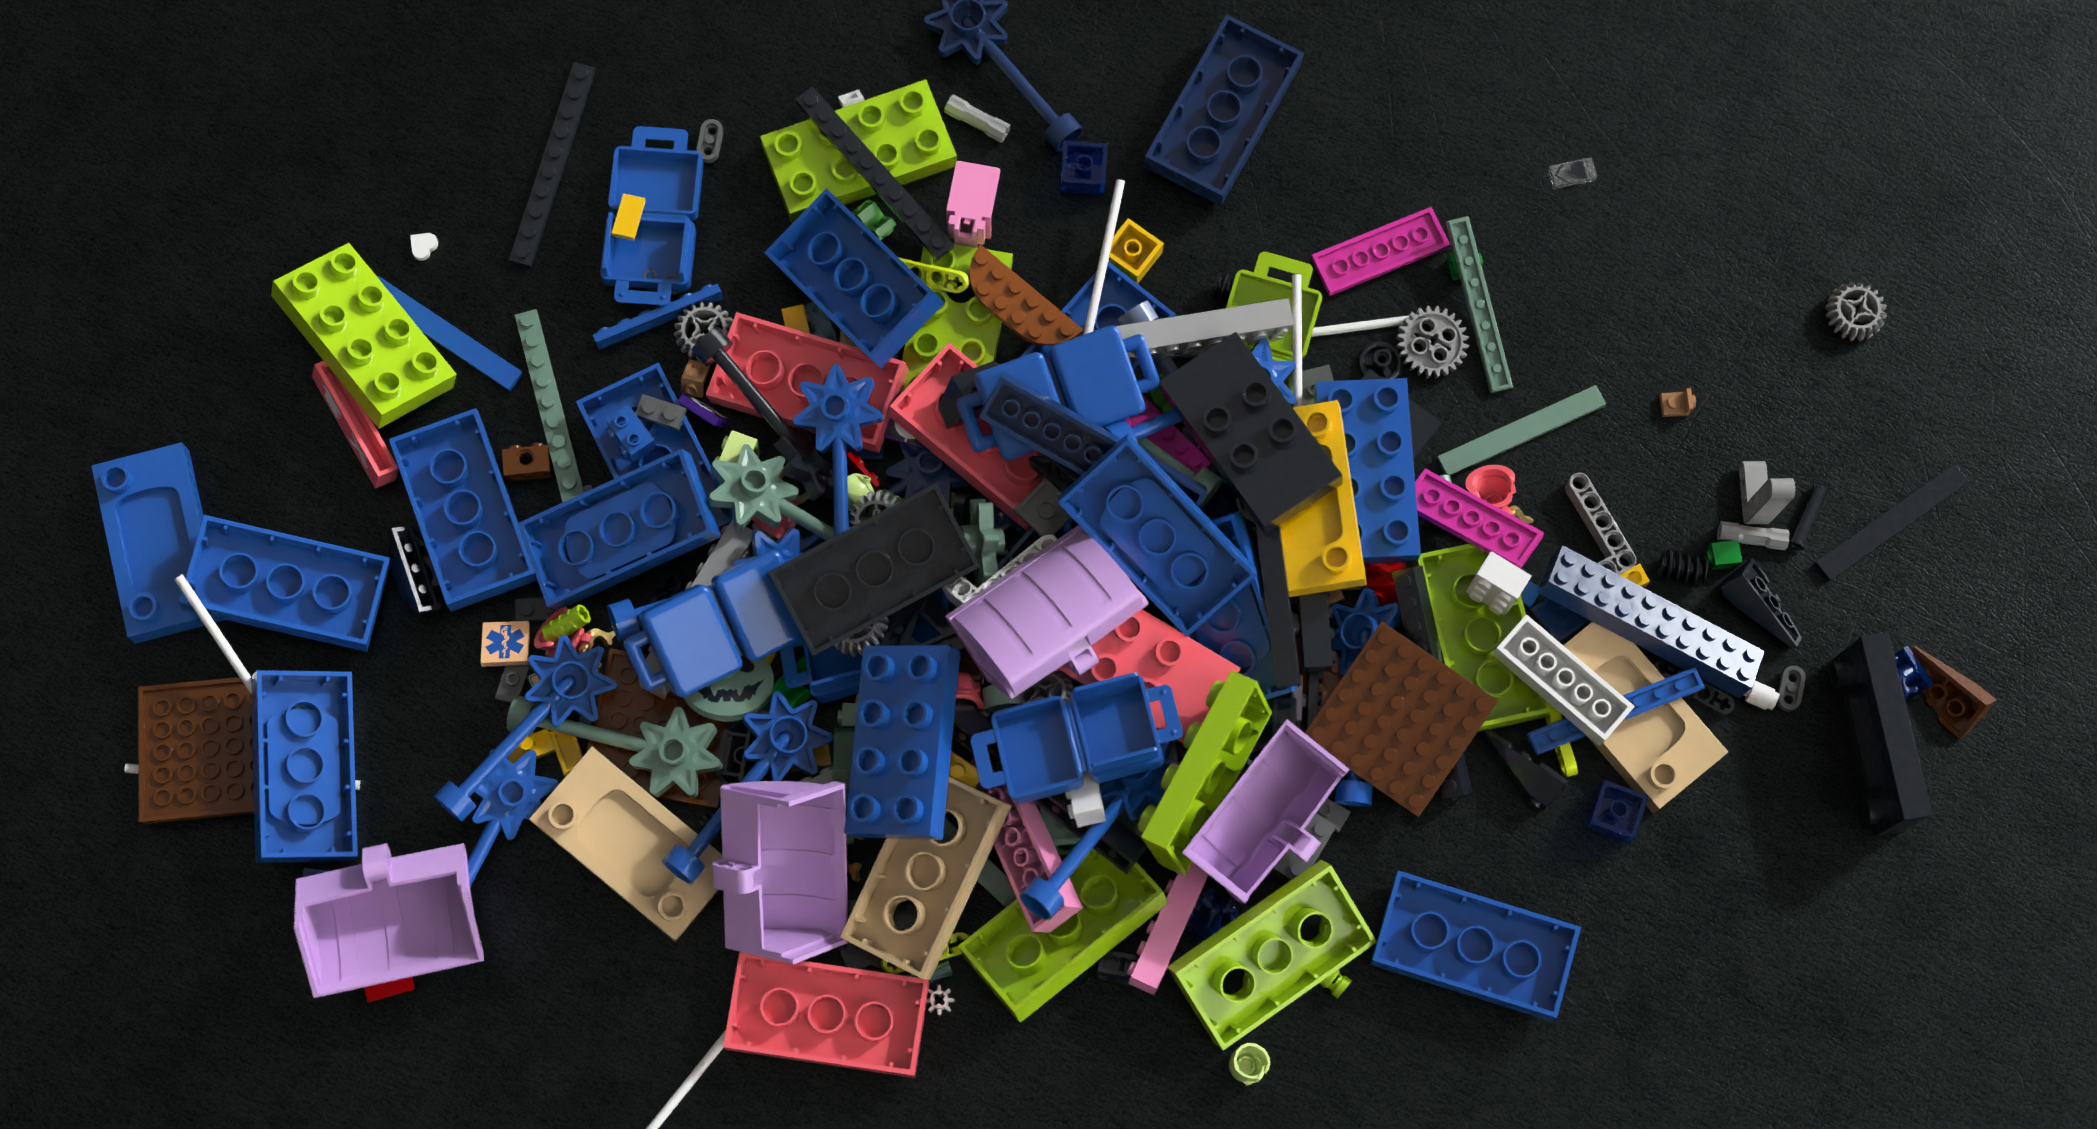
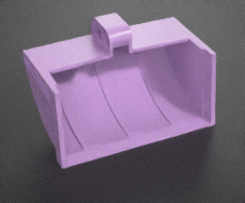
M1078 525L945 617L986 681L1012 699L1064 664L1078 676L1098 664L1099 660L1091 646L1147 606L1148 602L1111 556Z
M1286 720L1182 854L1224 886L1228 893L1238 902L1246 903L1250 897L1249 895L1287 850L1306 863L1318 849L1321 843L1304 829L1339 780L1350 769L1289 720Z
M757 781L722 785L720 787L722 859L713 862L712 865L713 887L724 891L725 948L795 964L848 943V941L840 938L848 921L846 834L844 833L846 821L845 783L835 781L827 784L794 781Z
M387 843L362 849V864L296 879L294 929L314 998L484 961L483 949L474 917L467 853L464 843L393 858Z

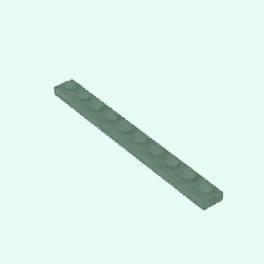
M537 309L516 314L515 318L562 502H565L583 494L584 489Z

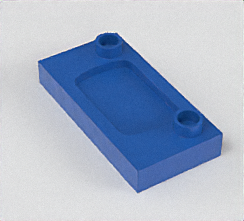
M1128 433L1058 496L1060 506L1111 556L1130 579L1186 637L1257 576L1254 565Z
M181 442L92 465L127 637L136 644L205 626L197 613L181 610L179 599L182 590L174 580L182 574L186 579L204 517L188 448ZM211 617L215 623L224 621V619Z
M683 449L674 451L518 523L546 605L554 610L570 606L721 537L692 456Z
M1239 510L1211 519L1217 528L1254 565L1257 576L1188 637L1240 667L1241 669L1238 673L1257 681L1265 699L1291 693L1300 686L1280 689L1276 686L1262 572L1242 512Z
M257 670L251 677L255 863L351 862L358 856L352 672Z

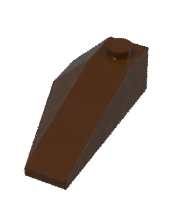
M1917 646L1912 648L1901 663L1914 684L1926 696L1929 706L1932 705L1938 714L1941 724L1959 739H1962L1996 702V699L1978 684Z

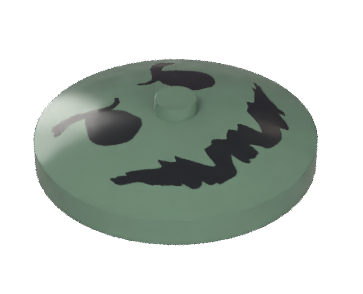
M742 654L740 655L742 659L740 670L683 698L690 708L706 718L717 721L742 720L747 713L756 714L771 698L774 676L769 662L765 657L758 661H751Z

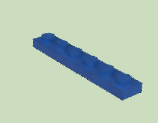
M718 284L706 285L700 291L693 294H684L679 300L669 302L667 305H660L659 308L652 311L645 310L635 318H626L619 321L613 327H603L593 334L596 345L600 350L676 319L678 316L684 315V309L692 311V304L699 308L700 302H703L705 307L710 302L720 301L723 299Z

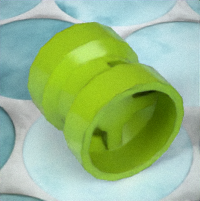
M1338 969L1319 984L1324 988H1329L1331 994L1338 998L1352 980L1347 976H1342Z

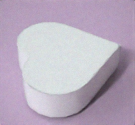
M432 233L410 235L412 253L419 261L428 259L431 251L438 247V240Z

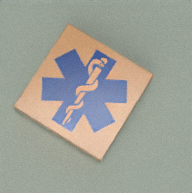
M530 622L483 623L482 667L528 665Z

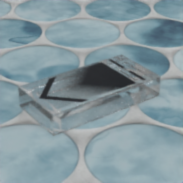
M1592 157L1552 165L1548 168L1554 189L1597 179Z

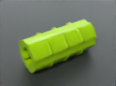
M577 605L543 626V636L546 641L557 643L560 636L573 634L576 630L591 621V617L583 605Z

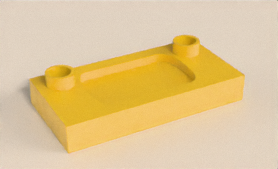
M1335 400L1294 407L1295 412L1343 476L1342 485L1280 525L1289 596L1294 597L1367 585L1339 402Z

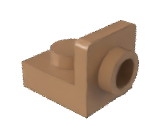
M689 359L681 377V393L702 398L704 395V385L711 371V365L704 366L702 362Z
M1686 388L1684 392L1661 393L1659 396L1662 417L1689 416L1696 406L1695 395H1692L1691 388Z

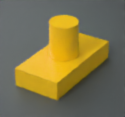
M544 729L533 733L531 736H527L508 756V760L513 764L530 750L536 752V759L556 752L549 730Z
M951 750L949 776L975 788L980 781L977 767Z

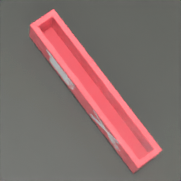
M324 361L314 364L312 378L373 486L378 488L395 481L399 468L370 417Z

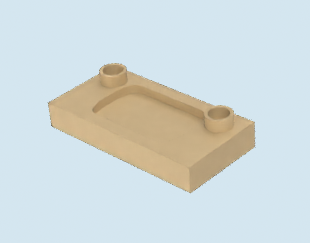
M1594 622L1590 623L1563 645L1622 696L1665 679L1633 642ZM1682 698L1621 722L1600 746L1590 739L1653 814L1728 753L1726 748Z
M593 747L588 750L530 817V821L674 942L678 940L719 891V889L713 887L712 864L722 859V854L710 844L698 858L705 865V869L692 885L674 875L662 863V860L675 844H679L687 849L698 834Z

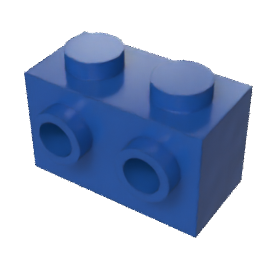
M629 404L605 419L608 425L606 428L607 433L612 440L618 439L621 444L618 447L625 458L630 456L633 462L657 447L654 439Z

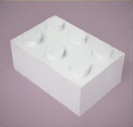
M1491 551L1465 592L1474 601L1483 602L1488 605L1489 609L1495 614H1503L1505 616L1520 596L1531 575Z

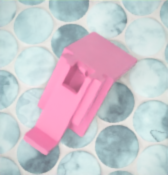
M962 161L956 162L946 210L947 232H949V239L954 240V244L977 248L978 244L984 245L985 238L991 239L992 211L1000 168Z

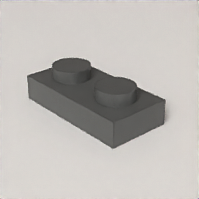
M642 394L635 414L639 419L679 431L686 408Z

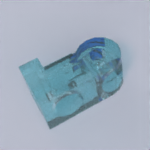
M813 301L808 303L805 308L806 318L815 330L811 334L837 341L836 333L829 317Z

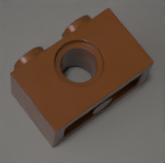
M533 443L530 447L512 445L508 449H502L503 474L507 482L552 477L551 455L548 445ZM525 458H532V462L530 464H522V461Z

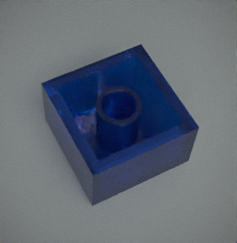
M1064 141L1060 192L1104 195L1108 144Z
M1603 780L1598 785L1585 828L1629 844L1636 837L1648 795Z

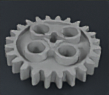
M1427 306L1425 313L1421 308H1418L1416 311L1417 315L1411 312L1409 314L1410 320L1405 318L1403 320L1405 326H1400L1398 329L1403 334L1396 336L1397 340L1402 341L1397 344L1396 348L1403 349L1399 354V357H1406L1403 364L1411 363L1410 371L1417 368L1418 376L1424 371L1426 378H1429L1432 373L1435 378H1438L1440 371L1446 376L1448 369L1454 372L1456 370L1455 365L1460 366L1463 363L1460 358H1465L1467 355L1462 350L1469 348V345L1463 343L1469 338V336L1462 335L1466 327L1459 328L1458 326L1462 320L1455 322L1453 320L1455 313L1447 316V309L1440 313L1439 306H1436L1433 311H1431L1430 306ZM1422 324H1428L1431 332H1425L1422 329ZM1442 332L1450 334L1451 341H1446L1442 337ZM1431 338L1434 339V346L1431 345ZM1414 343L1420 344L1423 352H1417L1414 349ZM1434 352L1441 353L1443 361H1438L1434 357Z

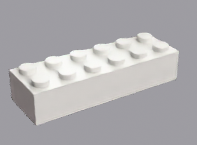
M1527 614L1492 654L1599 746L1635 707Z

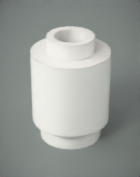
M1754 681L1753 687L1744 696H1746L1745 701L1764 710L1767 708L1773 710L1778 701L1779 693L1767 685Z

